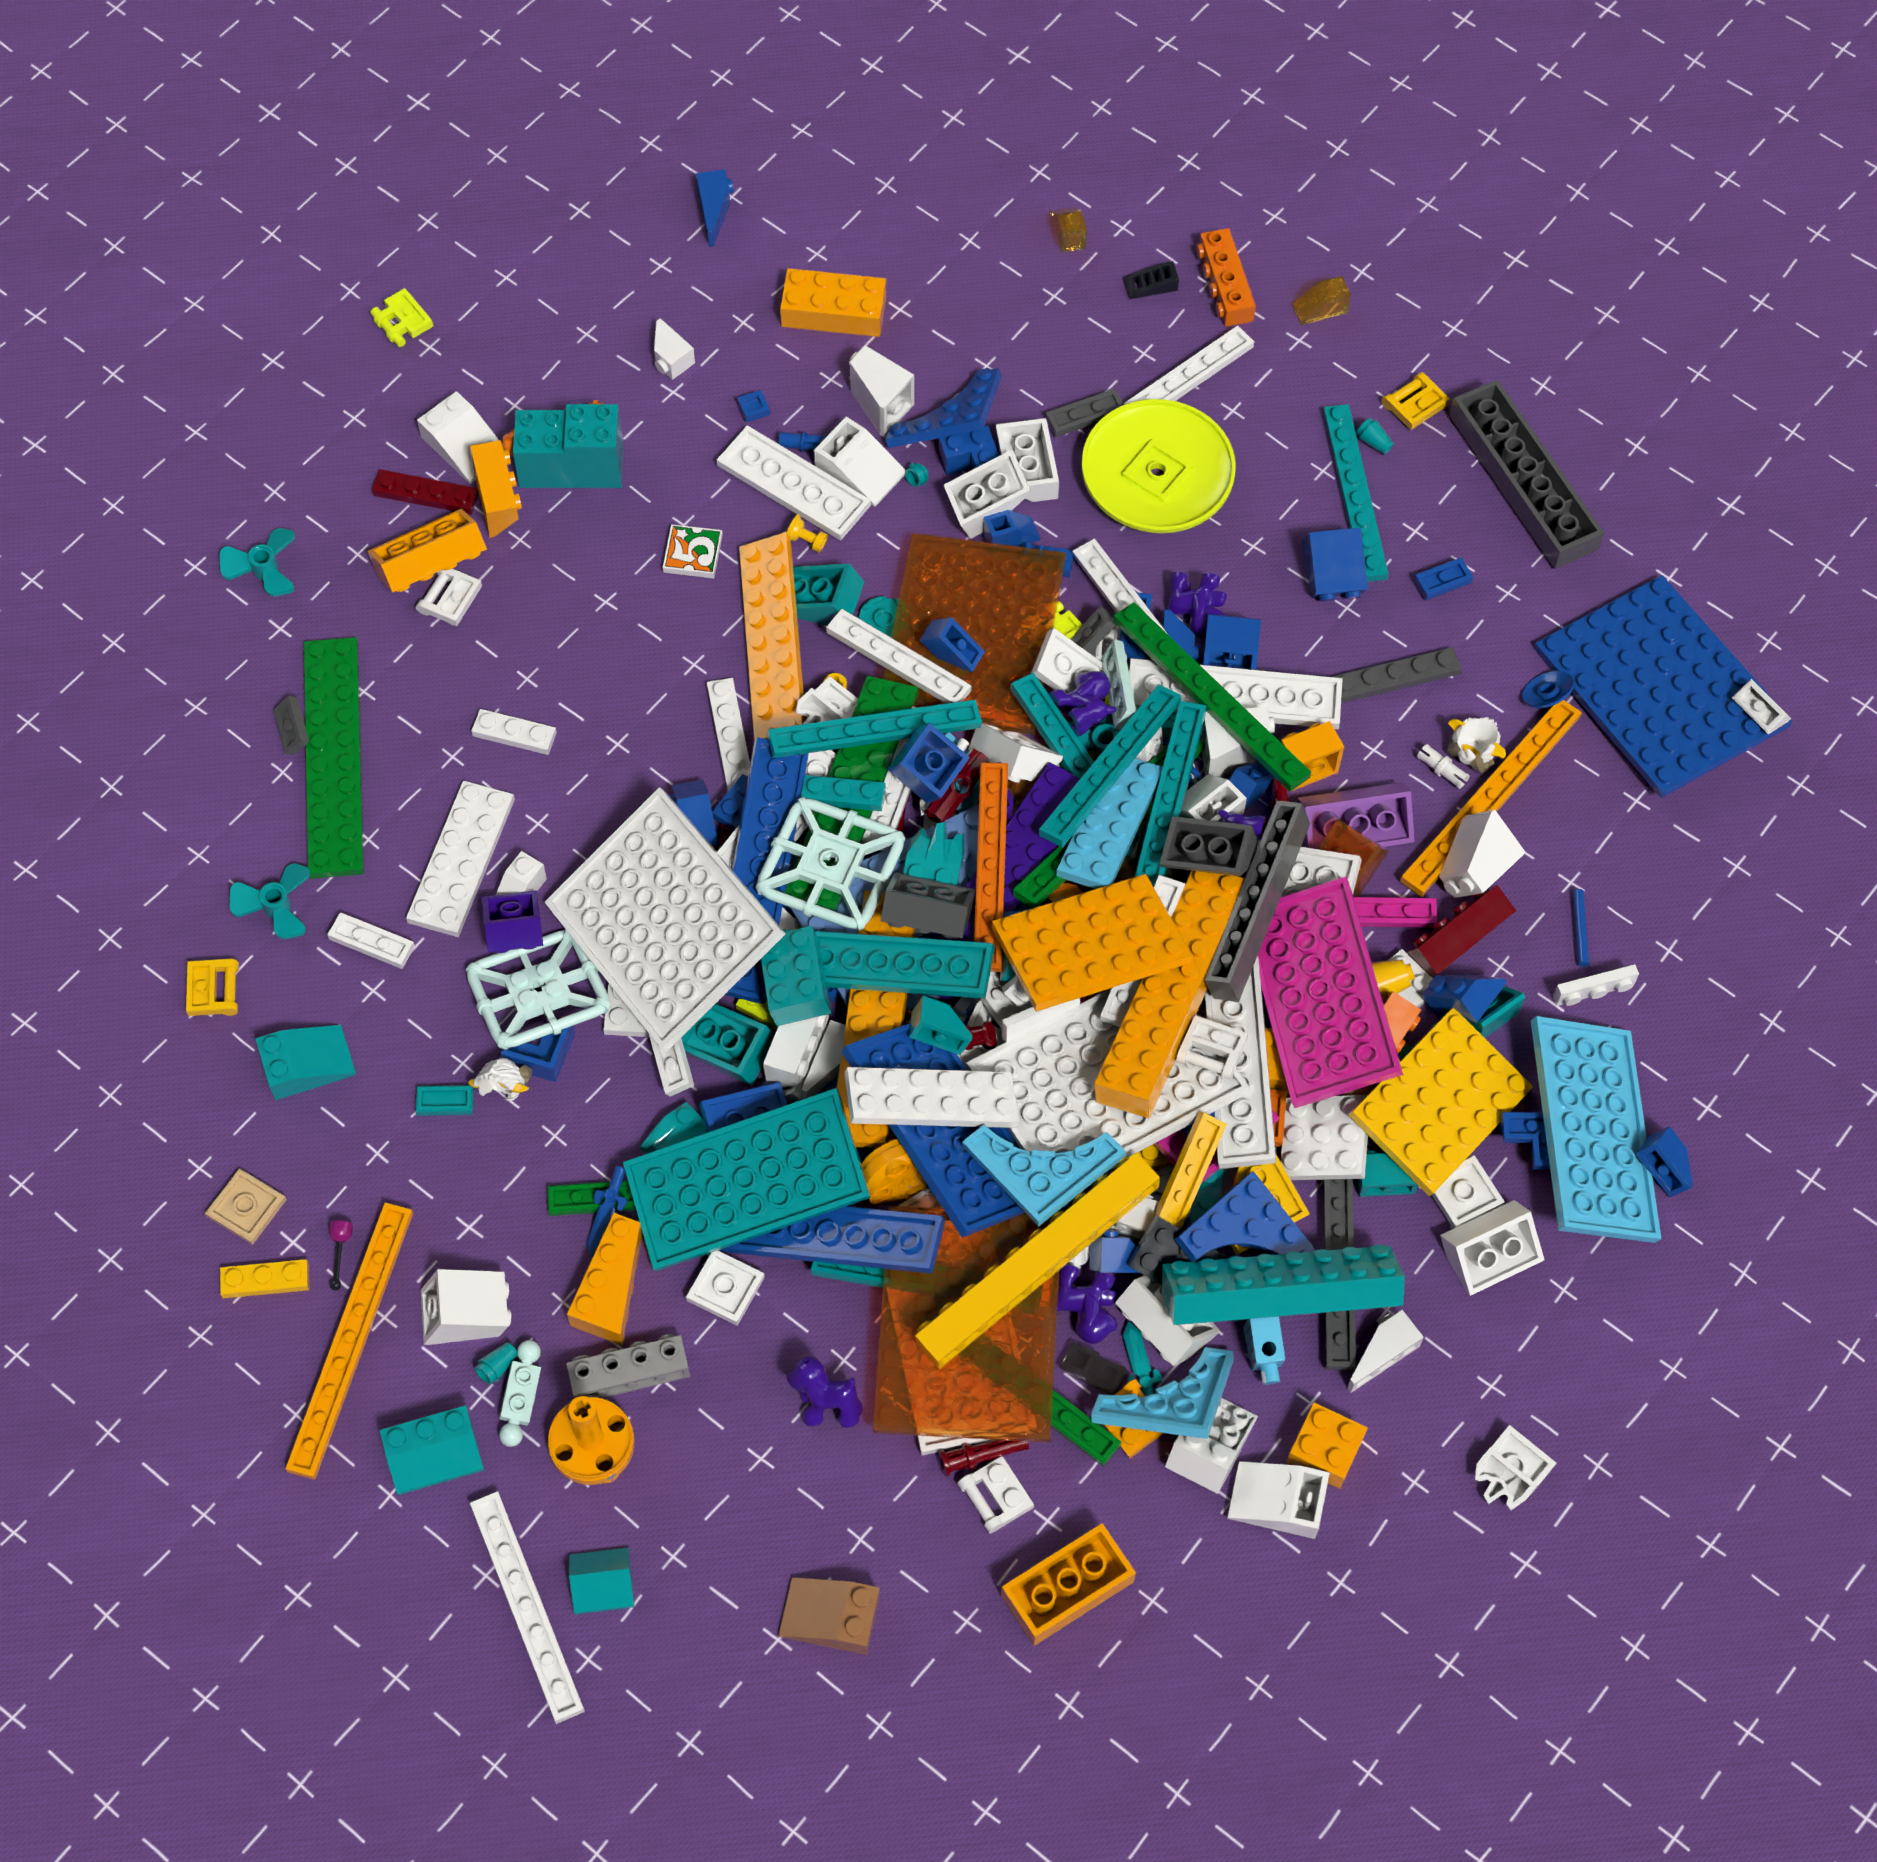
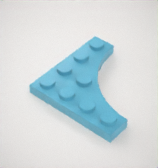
M986 1125L981 1126L962 1141L966 1151L1038 1226L1126 1156V1151L1108 1132H1105L1089 1143L1075 1147L1073 1151L1062 1153L1040 1150L1030 1152L1014 1147V1144L996 1135Z
M1205 1347L1201 1357L1189 1370V1375L1179 1383L1173 1381L1157 1388L1156 1394L1139 1398L1136 1394H1099L1091 1414L1092 1423L1208 1439L1234 1361V1352Z

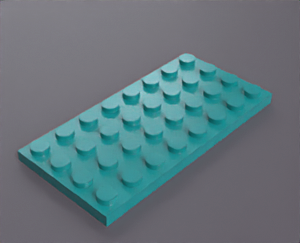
M837 1088L623 1162L654 1271L680 1264L871 1198L842 1099Z

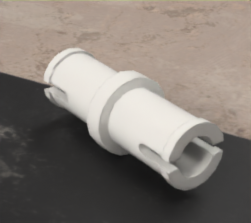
M1429 744L1422 748L1430 755L1429 757L1419 751L1418 759L1433 768L1436 775L1445 777L1458 789L1462 788L1465 784L1457 779V776L1466 782L1468 781L1469 774L1454 765L1451 758L1442 756L1430 747Z

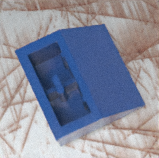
M1208 614L1203 665L1256 670L1261 619Z

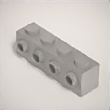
M664 1335L658 1338V1341L650 1343L640 1341L631 1344L626 1349L618 1350L611 1348L602 1351L601 1355L593 1357L582 1355L575 1357L572 1362L566 1363L574 1399L580 1396L606 1398L690 1377L681 1335Z

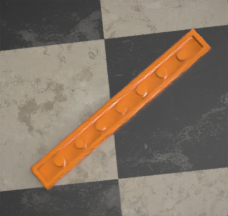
M981 763L974 942L993 943L995 950L991 972H1002V947L992 930V921L1003 918L1008 763Z

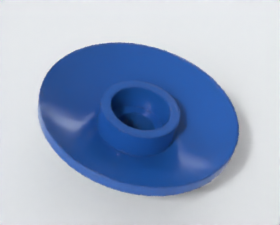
M1551 671L1541 674L1526 685L1522 693L1523 700L1528 706L1533 708L1553 706L1569 696L1574 688V680L1569 673L1564 671Z

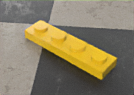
M1198 1112L1153 1217L1157 1214L1182 1229L1226 1128V1123L1204 1112Z

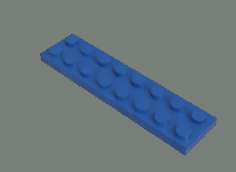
M842 1207L718 1251L932 1274L945 1219L939 1215Z

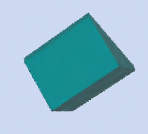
M1504 986L1477 1023H1469L1484 1038L1488 1037L1520 1013L1525 1000L1524 993Z
M629 1547L571 1554L569 1556V1579L575 1615L635 1607Z

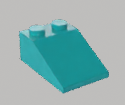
M851 564L793 567L798 619L828 626L841 609L853 615L864 581Z
M714 1004L681 1039L685 1053L752 1086L763 1066L775 1034L764 1024Z
M341 1025L281 1030L255 1039L275 1101L357 1075Z

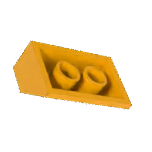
M501 440L470 446L474 475L490 538L495 537L519 520L518 509H522L519 493L514 494L512 488L516 487L514 472H508L507 465L511 464L508 449L503 450Z

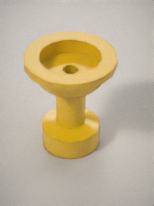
M797 514L787 530L791 541H796L800 537L812 544V550L820 553L827 541L828 534L820 531L816 535L805 529V523L801 519V515Z

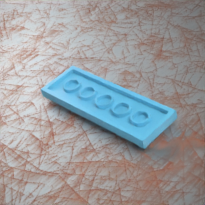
M1136 758L1074 833L1057 868L1056 876L1094 889L1113 884L1154 796L1163 767Z

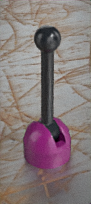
M332 1221L329 1227L330 1237L337 1243L333 1280L330 1282V1288L334 1291L341 1288L339 1274L342 1243L350 1239L353 1230V1224L347 1221Z

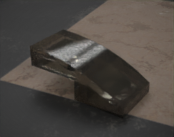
M1074 1342L1060 1365V1368L1066 1373L1108 1395L1118 1393L1128 1374L1125 1367L1100 1357L1099 1352Z

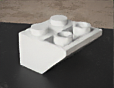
M1208 774L1186 791L1180 817L1223 822L1218 811L1224 810L1229 814H1243L1247 798L1228 779Z

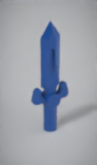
M615 1166L609 1188L605 1192L600 1190L595 1192L594 1201L596 1204H600L603 1197H605V1201L599 1206L587 1242L590 1259L594 1257L612 1215L616 1212L614 1208L615 1202L618 1201L617 1209L619 1211H622L628 1202L626 1198L619 1195L625 1175V1169L619 1166Z

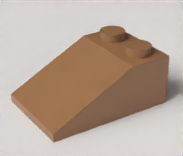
M792 1577L779 1637L867 1655L880 1599V1587L850 1581Z

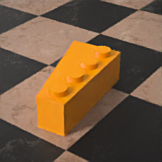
M613 1213L567 1313L571 1327L623 1346L625 1328L629 1316V1305L634 1288L635 1271L637 1270L643 1236L640 1222Z

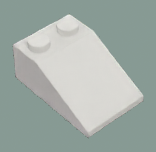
M457 391L417 420L421 438L469 484L476 480L470 446L499 440L474 407Z
M1013 450L944 484L959 523L970 539L983 533L985 516L1005 510L1012 511L1032 493Z

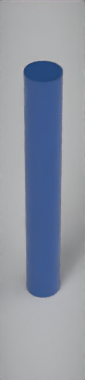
M1582 889L1573 890L1578 966L1587 967L1589 966L1584 891Z

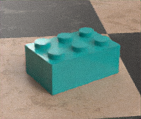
M813 926L785 932L786 934L761 958L769 1012L776 1026L831 1014L820 941Z

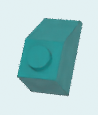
M923 996L912 1011L909 1038L961 1055L971 1042L972 1034L949 1004Z
M1367 1151L1365 1179H1357L1359 1197L1416 1194L1418 1185L1386 1153L1379 1154L1377 1151Z

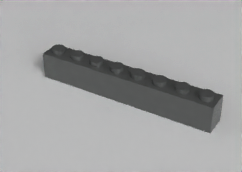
M1277 801L1204 979L1213 999L1233 1002L1240 1001L1310 826V821L1302 803Z

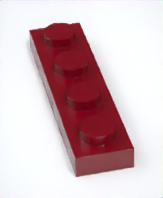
M381 469L378 471L372 488L373 496L454 512L462 509L470 515L473 513L479 495L478 488Z

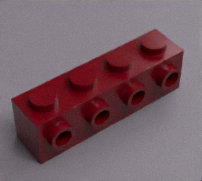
M1498 885L1489 887L1483 893L1472 895L1474 899L1469 903L1464 901L1452 910L1454 912L1453 916L1449 919L1444 917L1432 926L1435 929L1429 935L1424 933L1412 942L1415 946L1408 951V954L1429 976L1438 975L1516 912V909Z

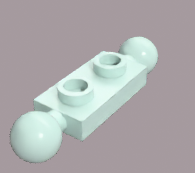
M526 1340L519 1345L517 1354L521 1362L512 1361L499 1417L500 1420L508 1421V1424L504 1425L499 1433L500 1441L508 1447L517 1446L522 1441L523 1432L519 1424L528 1426L541 1370V1367L532 1365L539 1359L541 1354L540 1346L532 1340Z

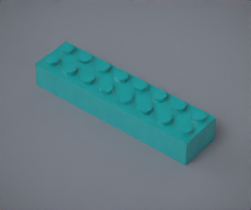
M1374 1245L1364 1248L1346 1247L1340 1250L1319 1249L1315 1252H1289L1280 1255L1261 1254L1256 1257L1244 1258L1234 1256L1230 1259H1203L1196 1262L1176 1261L1172 1264H1163L1162 1296L1173 1325L1403 1306L1405 1275L1390 1245Z

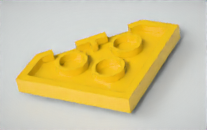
M1277 1155V1163L1237 1167L1233 1187L1247 1174L1254 1171L1294 1223L1310 1214ZM1231 1245L1236 1255L1249 1249V1247Z

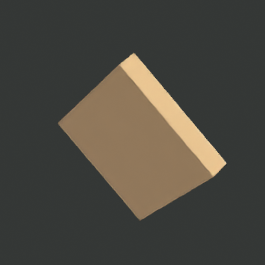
M239 1168L205 1212V1215L253 1245L287 1199L281 1193Z

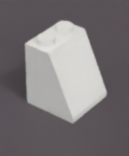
M865 345L859 352H855L849 361L851 393L879 435L885 438L890 426L898 423L914 405V374Z
M1268 707L1245 708L1270 733H1274L1273 716L1269 717ZM1206 712L1200 740L1205 743V750L1202 752L1205 776L1209 774L1225 778L1233 774L1236 768L1257 761Z
M1495 809L1467 815L1462 819L1439 877L1444 883L1446 891L1453 895L1454 898L1483 893L1526 852Z
M437 1269L420 1290L424 1345L499 1337L510 1326L511 1311L507 1309L506 1300L509 1296V1284L505 1282L504 1272Z

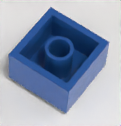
M929 722L914 731L888 767V770L929 804L944 795L970 757Z

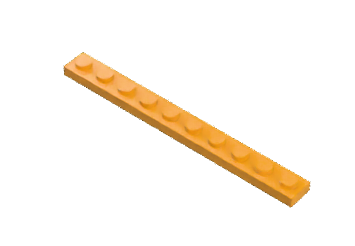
M1565 700L1553 705L1402 875L1400 882L1423 897L1438 880L1462 819L1467 815L1494 809L1497 812L1578 721L1582 712Z
M384 1203L287 1463V1473L313 1480L317 1477L412 1219V1209Z

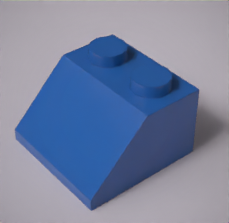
M1470 974L1436 975L1430 981L1422 996L1438 1018H1443L1449 1010L1454 1008L1468 1022L1477 1023L1507 982L1504 978Z

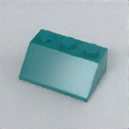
M466 1405L380 1430L386 1459L397 1495L484 1471L471 1416Z

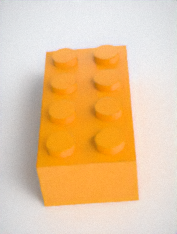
M787 268L780 308L781 327L880 337L887 297L886 278Z
M459 509L367 552L378 578L392 592H402L407 590L412 583L429 580L436 572L453 569L460 561L480 556L481 552L487 550L476 521L465 511Z
M1103 1523L1003 1585L1001 1597L1033 1646L1134 1583L1136 1572Z

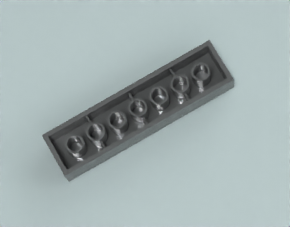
M1498 379L1455 397L1449 416L1553 568H1559L1599 550L1604 531Z

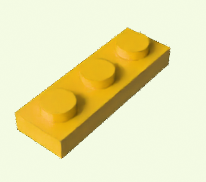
M307 1259L220 1267V1295L222 1298L309 1290V1263Z

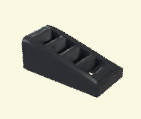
M1170 261L1125 276L1124 282L1129 298L1135 299L1178 291L1179 277L1174 261ZM1148 280L1149 285L1146 286L1145 281ZM1138 282L1140 288L1136 289L1134 283Z

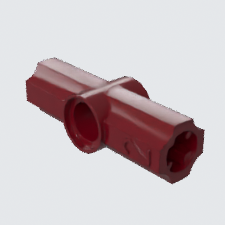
M971 749L967 754L970 758L940 799L931 802L924 810L931 821L942 823L949 819L964 798L972 794L974 785L980 779L981 763H990L989 758L982 752ZM955 781L961 785L960 794L954 789Z

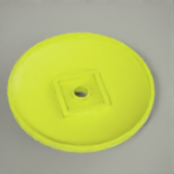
M1164 399L1135 401L1108 413L1090 432L1082 455L1084 483L1090 496L1099 508L1125 526L1151 533L1183 531L1208 520L1223 506L1229 497L1236 472L1235 455L1232 446L1219 425L1194 407ZM1158 468L1163 470L1164 474L1156 476L1152 474L1151 470Z

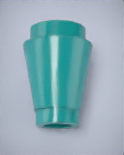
M1367 419L1356 432L1360 436V440L1383 455L1388 453L1394 446V443L1377 420Z
M506 1342L503 1346L478 1360V1365L475 1367L476 1374L488 1385L498 1382L518 1355L516 1349Z

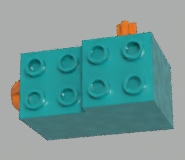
M593 400V403L566 404V410H516L515 428L503 436V450L508 449L509 455L514 456L520 488H622L624 443L618 404L598 403V400Z

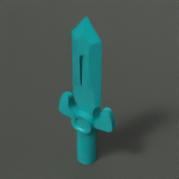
M1128 1321L1123 1337L1134 1375L1139 1377L1140 1390L1145 1396L1154 1394L1152 1385L1161 1383L1162 1376L1157 1369H1154V1377L1152 1379L1149 1377L1151 1367L1141 1331ZM1129 1375L1128 1383L1134 1380L1133 1375Z

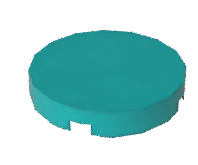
M879 596L870 599L860 610V620L897 642L903 639L910 629V613L907 606L896 598L890 599L886 598V596Z

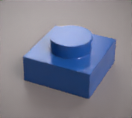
M761 390L737 397L738 405L746 423L770 415V408Z

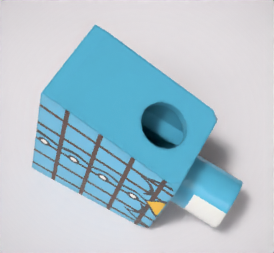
M1279 1316L1248 1319L1243 1326L1251 1369L1252 1371H1261L1263 1385L1279 1383L1278 1367H1281L1285 1361ZM1262 1350L1268 1351L1271 1356H1266Z

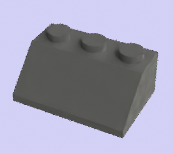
M1172 816L1160 860V867L1241 876L1251 866L1258 841L1252 825Z
M895 872L885 892L881 921L888 922V925L896 928L904 926L915 928L920 933H939L948 939L963 938L968 926L976 889Z

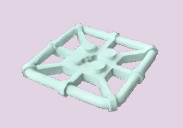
M801 797L797 799V802L790 809L778 837L773 839L771 843L772 849L759 874L755 888L759 895L802 911L805 916L811 917L813 915L846 928L862 930L872 918L884 889H887L891 881L889 878L903 850L905 837L901 831L859 816L856 811L850 810L848 812L814 799ZM811 810L844 821L839 834L835 835L821 830ZM801 813L804 815L812 832L807 847L788 841ZM854 825L883 835L881 838L864 844L846 839ZM892 846L880 873L860 867L865 855ZM786 851L802 857L796 869L770 878L782 852ZM833 857L835 858L836 865L827 866L823 861L830 860ZM855 877L875 884L862 913H860L849 891ZM799 879L815 885L808 901L774 890V888ZM823 888L841 894L852 917L816 905Z
M567 930L543 936L544 946L531 950L515 949L505 953H496L470 963L466 968L468 982L477 1001L476 1008L478 1013L483 1015L490 1034L499 1048L507 1050L508 1048L522 1045L552 1033L554 1035L560 1034L561 1030L593 1019L609 1011L611 1004L598 974L599 970ZM561 942L550 960L534 966L531 965L527 954ZM573 945L582 967L562 974L559 966ZM520 957L524 966L523 970L509 975L487 970V968ZM589 979L597 998L593 999L571 993L568 985ZM480 980L504 986L509 994L490 1000L487 998ZM537 987H542L541 992H537L534 989ZM514 1005L517 1014L506 1032H502L494 1012ZM567 1005L585 1009L560 1019H556L552 1012ZM545 1014L548 1023L519 1033L526 1020Z

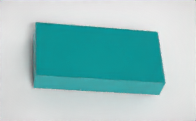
M470 1085L417 1086V1116L473 1115L474 1088Z

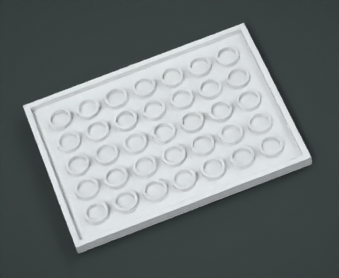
M660 787L545 901V904L659 1047L666 1052L786 934L676 803Z
M1111 989L966 1063L968 1071L1012 1072L1019 1124L1016 1128L1007 1129L1019 1147L1030 1152L1033 1150L1055 1151V1153L1073 1151L1075 1147L1089 1143L1105 1132H1108L1126 1151V1156L1130 1157L1194 1123L1198 1112H1204L1209 1115L1249 1094L1250 1087L1236 1068L1231 1080L1223 1078L1222 1074L1188 1062L1183 1064L1175 1061L1150 1119L1096 1103L1094 1084L1120 1029L1118 1026L1100 1020V1015ZM1193 1046L1191 1048V1052L1226 1063L1228 1059Z

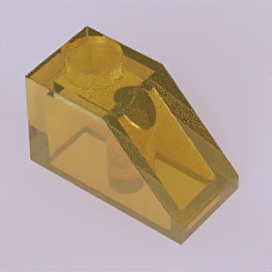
M1076 207L1052 210L1051 214L1061 252L1086 249L1087 228L1082 210Z
M1342 276L1323 280L1293 303V309L1301 325L1348 313L1351 294Z

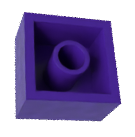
M537 890L482 897L488 953H505L515 949L531 950L544 946Z

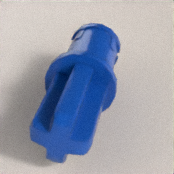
M781 431L779 445L784 448L801 449V452H805L806 450H815L827 436L807 435V432L797 434Z

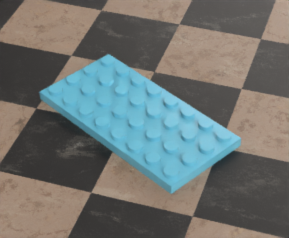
M1536 1016L1531 1020L1558 1231L1656 1243L1661 1240L1653 1178L1650 1171L1636 1155V1152L1646 1141L1647 1137L1631 1031Z

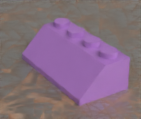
M1403 782L1298 798V803L1303 804L1310 821V826L1304 838L1306 848L1348 853L1415 842L1411 790Z

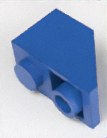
M1005 510L984 517L983 535L991 554L1040 540V535L1030 516Z

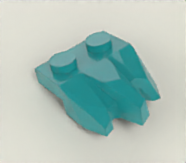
M946 822L937 823L933 837H929L926 830L921 828L911 839L903 874L958 885L965 853L964 834H956L953 839H949L947 837Z
M685 1102L666 1115L657 1124L639 1149L645 1153L654 1152L708 1133L704 1119Z

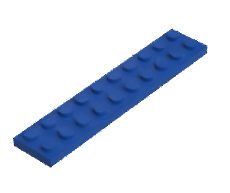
M757 737L753 747L732 871L775 922L780 925L783 904L759 895L755 887L759 874L772 849L771 843L773 839L778 837L790 809L797 802V799L801 798L809 753L773 758L769 741ZM797 822L788 841L794 842ZM782 852L770 878L789 871L791 853ZM786 884L774 888V890L785 893ZM761 959L725 995L764 1004L767 1001Z

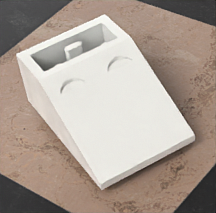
M847 416L814 450L815 466L869 498L871 505L874 507L905 476L906 470L865 428Z
M1221 1398L1208 1439L1179 1435L1165 1467L1218 1494L1258 1416Z
M1239 1462L1227 1519L1315 1539L1319 1530L1330 1472L1297 1465Z

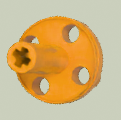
M890 1128L888 1142L879 1148H874L875 1151L861 1164L871 1194L869 1201L872 1204L895 1202L902 1199L908 1200L925 1190L927 1186L924 1178Z
M586 1396L573 1399L570 1404L566 1405L556 1415L548 1435L549 1453L555 1468L567 1479L584 1485L610 1483L617 1479L619 1474L629 1464L635 1445L633 1428L626 1414L617 1405L608 1400ZM621 1422L625 1425L619 1432L610 1430L614 1423ZM569 1451L573 1453L572 1457L567 1461L558 1460V1456L562 1452ZM604 1461L613 1463V1466L608 1471H601L598 1469V1466Z

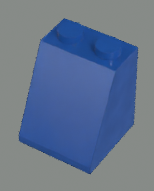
M1361 527L1309 532L1301 540L1312 598L1319 597L1320 601L1335 600V596L1345 595V599H1354L1361 597V593L1368 590Z

